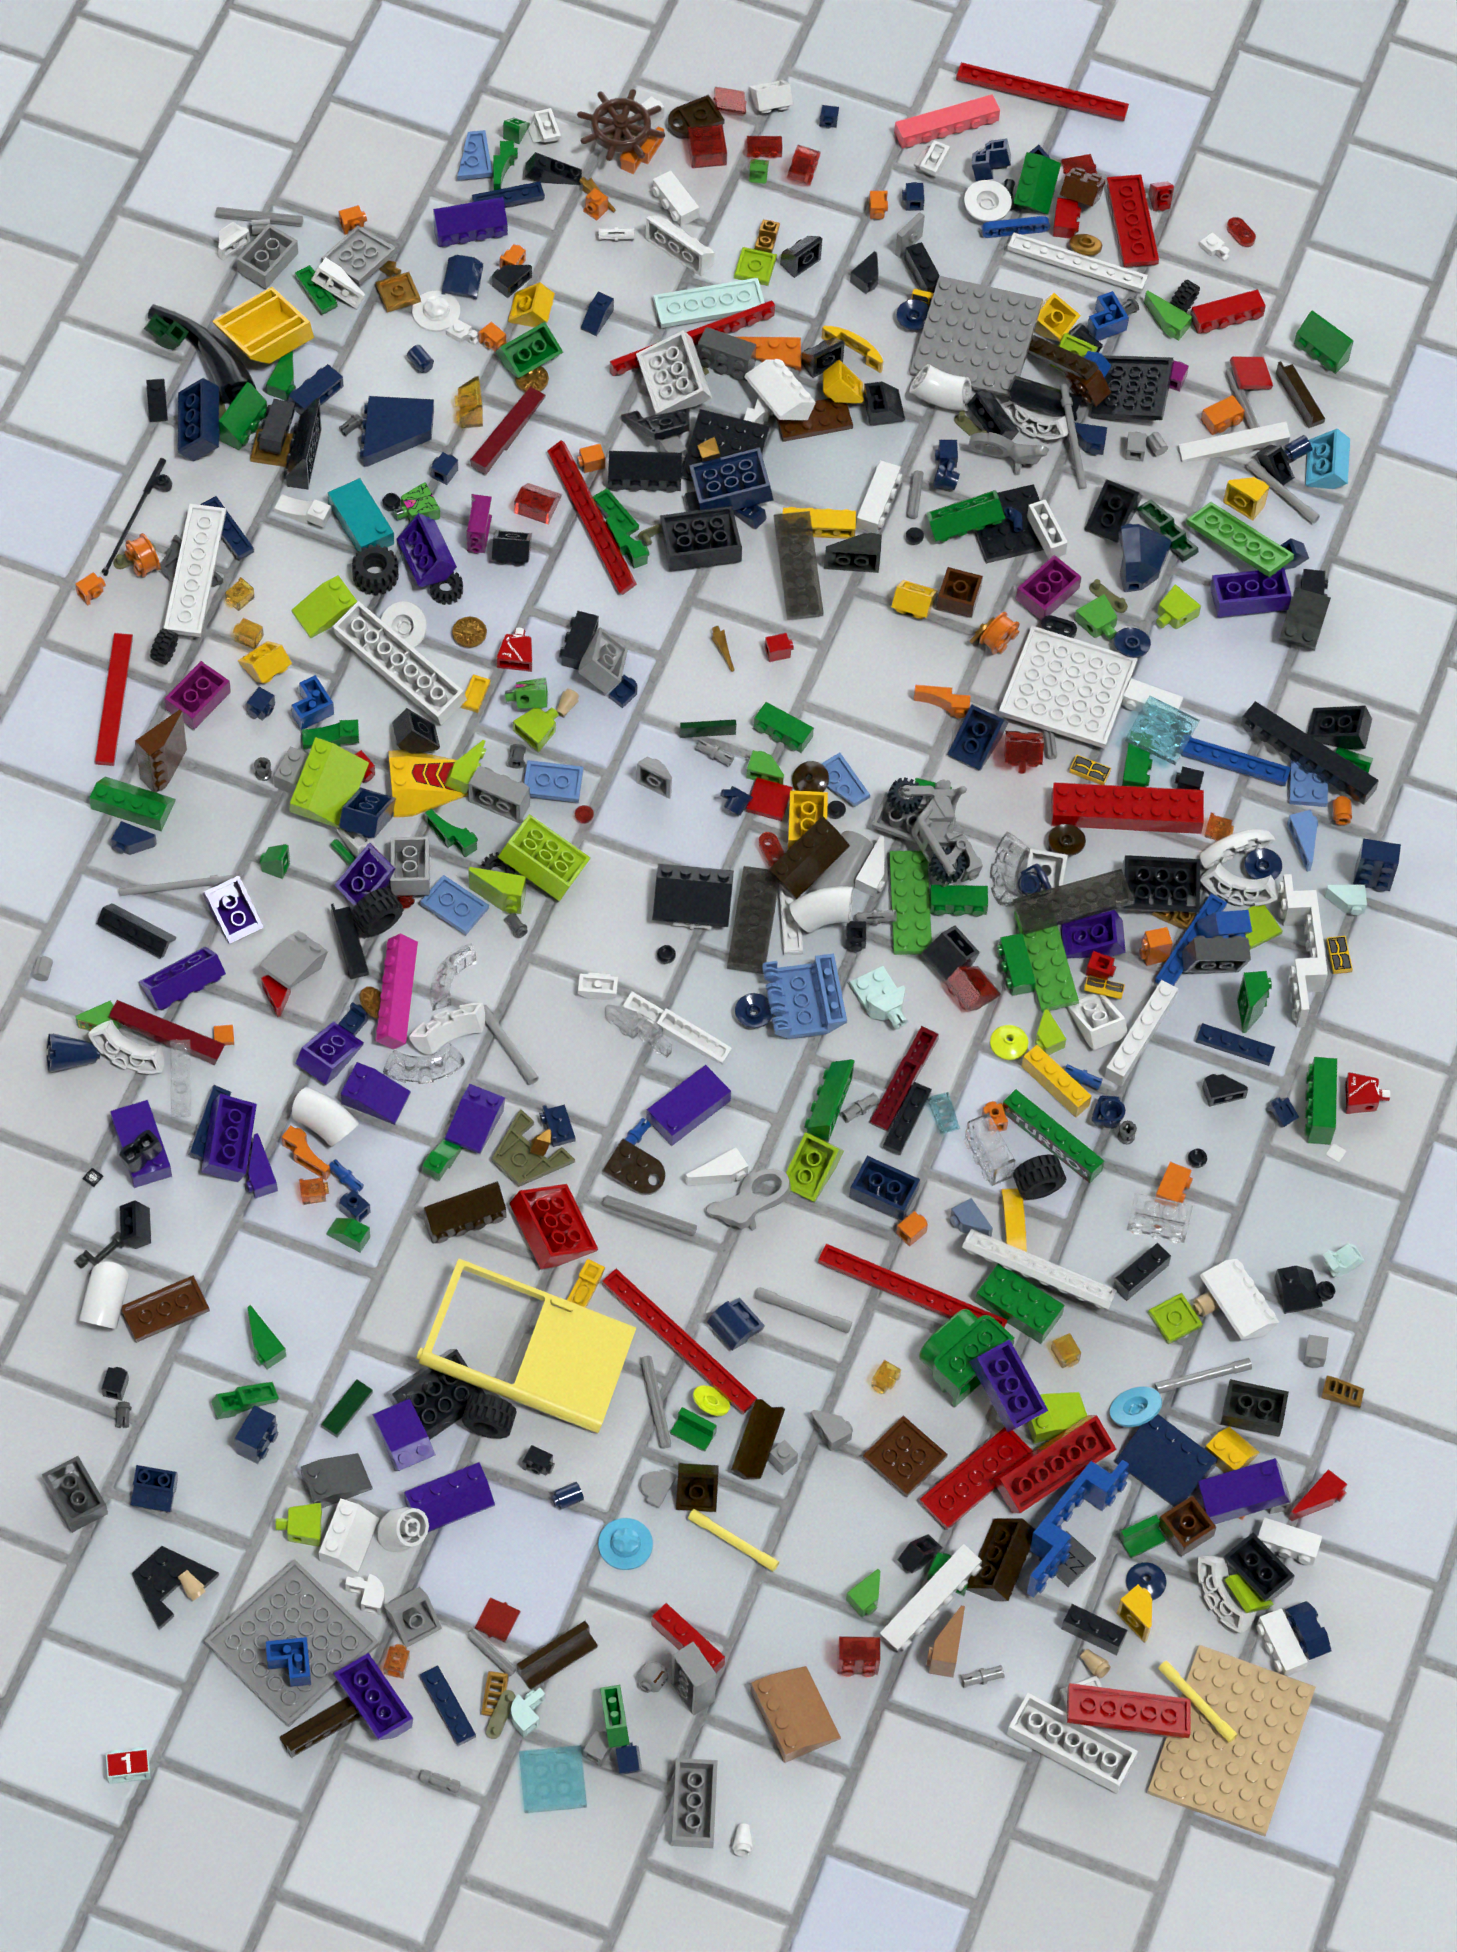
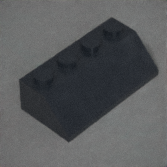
M609 451L608 489L681 491L682 453Z

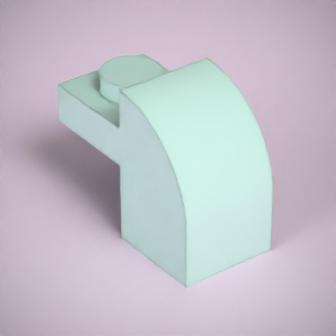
M1349 1243L1337 1252L1328 1250L1323 1254L1326 1259L1323 1262L1335 1278L1351 1272L1365 1262L1356 1246Z
M541 1688L536 1691H530L525 1696V1700L518 1694L512 1702L511 1720L523 1738L540 1725V1718L533 1710L545 1701V1693Z

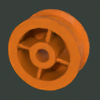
M141 533L139 538L133 541H126L125 546L127 550L124 552L127 559L131 560L134 564L133 568L137 576L146 577L148 572L154 569L157 571L161 569L156 551L145 534Z
M1002 612L998 615L980 638L979 643L981 645L986 644L991 648L992 654H997L998 652L1002 654L1006 650L1011 639L1014 640L1020 632L1018 631L1020 623L1018 621L1013 622L1008 618L1007 612Z

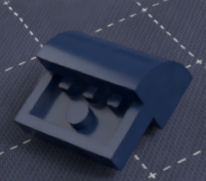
M740 1297L732 1302L727 1301L722 1304L707 1321L732 1351L745 1344L750 1337L759 1333L765 1327Z
M136 1465L130 1505L171 1512L174 1494L177 1489L178 1473Z

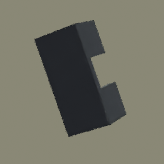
M696 491L685 493L688 512L700 510Z

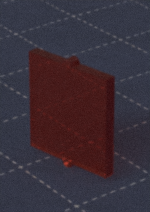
M721 87L714 88L715 96L713 100H715L716 110L746 114L747 101H745L744 91Z
M1091 154L1061 159L1065 175L1076 167L1084 169L1086 173L1097 174L1096 164H1094Z
M490 1597L475 1629L488 1635L489 1638L493 1637L505 1643L521 1611L509 1606L507 1602L502 1603Z

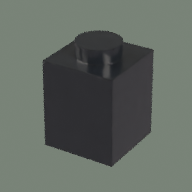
M1182 767L1181 773H1177L1175 784H1178L1177 789L1200 790L1204 771Z
M108 1367L101 1388L104 1397L123 1400L129 1381L128 1371L121 1367Z

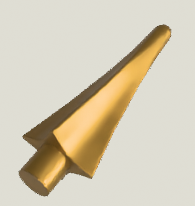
M582 177L579 180L583 185V192L589 194L594 188L600 191L592 178L587 180L585 177ZM608 201V208L615 212L616 209Z
M388 260L379 268L389 277H392L393 274H401V269L396 267V262Z
M714 626L711 639L733 672L735 669L730 657L725 630L720 631L719 626Z

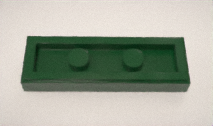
M736 720L681 722L680 738L736 735Z
M356 1379L322 1422L321 1427L338 1438L372 1395L373 1389Z

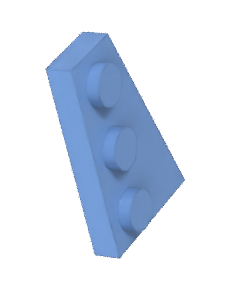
M485 130L467 133L457 180L492 177Z

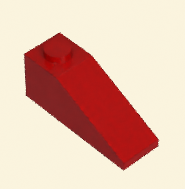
M1328 1469L1291 1511L1289 1519L1294 1521L1330 1507L1336 1501L1340 1502L1347 1494L1345 1492L1347 1483Z

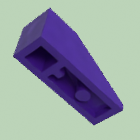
M258 1133L254 1134L248 1172L249 1181L246 1182L249 1192L254 1193L255 1199L278 1191L275 1176Z

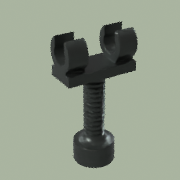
M117 1231L111 1236L112 1242L97 1254L96 1257H93L85 1250L75 1260L76 1264L83 1268L90 1261L95 1266L115 1250L116 1247L123 1248L126 1244L121 1242L120 1232Z

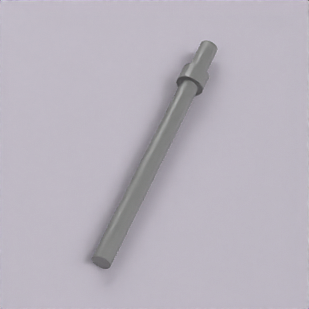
M1067 384L1060 385L1062 393L1061 403L1065 409L1080 489H1085L1087 485L1071 407L1073 402L1069 396Z
M211 875L210 878L119 888V894L124 896L207 885L215 887L234 877L233 875Z

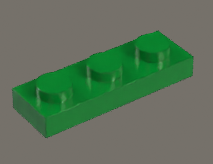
M309 265L295 272V277L319 311L324 314L338 307V304L329 291L311 280L315 271Z
M608 488L593 496L597 507L607 518L613 516L616 523L627 535H631L639 530V524Z

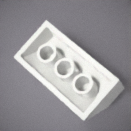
M660 215L648 216L646 218V240L699 276H702L714 264L715 252L701 244L696 238L686 234L683 229L676 227L668 219H664Z
M765 360L745 374V379L779 420L809 419L816 402L782 360Z
M1238 1259L1225 1260L1200 1275L1241 1340L1263 1337L1279 1323L1274 1311L1270 1309L1264 1296L1258 1291L1253 1279L1249 1277L1243 1264Z

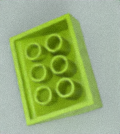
M315 737L290 801V812L339 828L342 807L360 788L369 762L334 743Z
M530 814L498 856L504 863L514 868L521 875L526 876L536 886H539L558 901L562 899L590 860L588 855Z

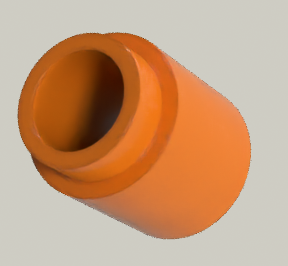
M1339 796L1332 802L1333 819L1338 825H1347L1352 819L1351 800L1345 796Z

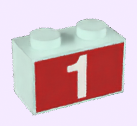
M136 1747L131 1749V1751L113 1750L106 1754L109 1784L151 1779L148 1749Z

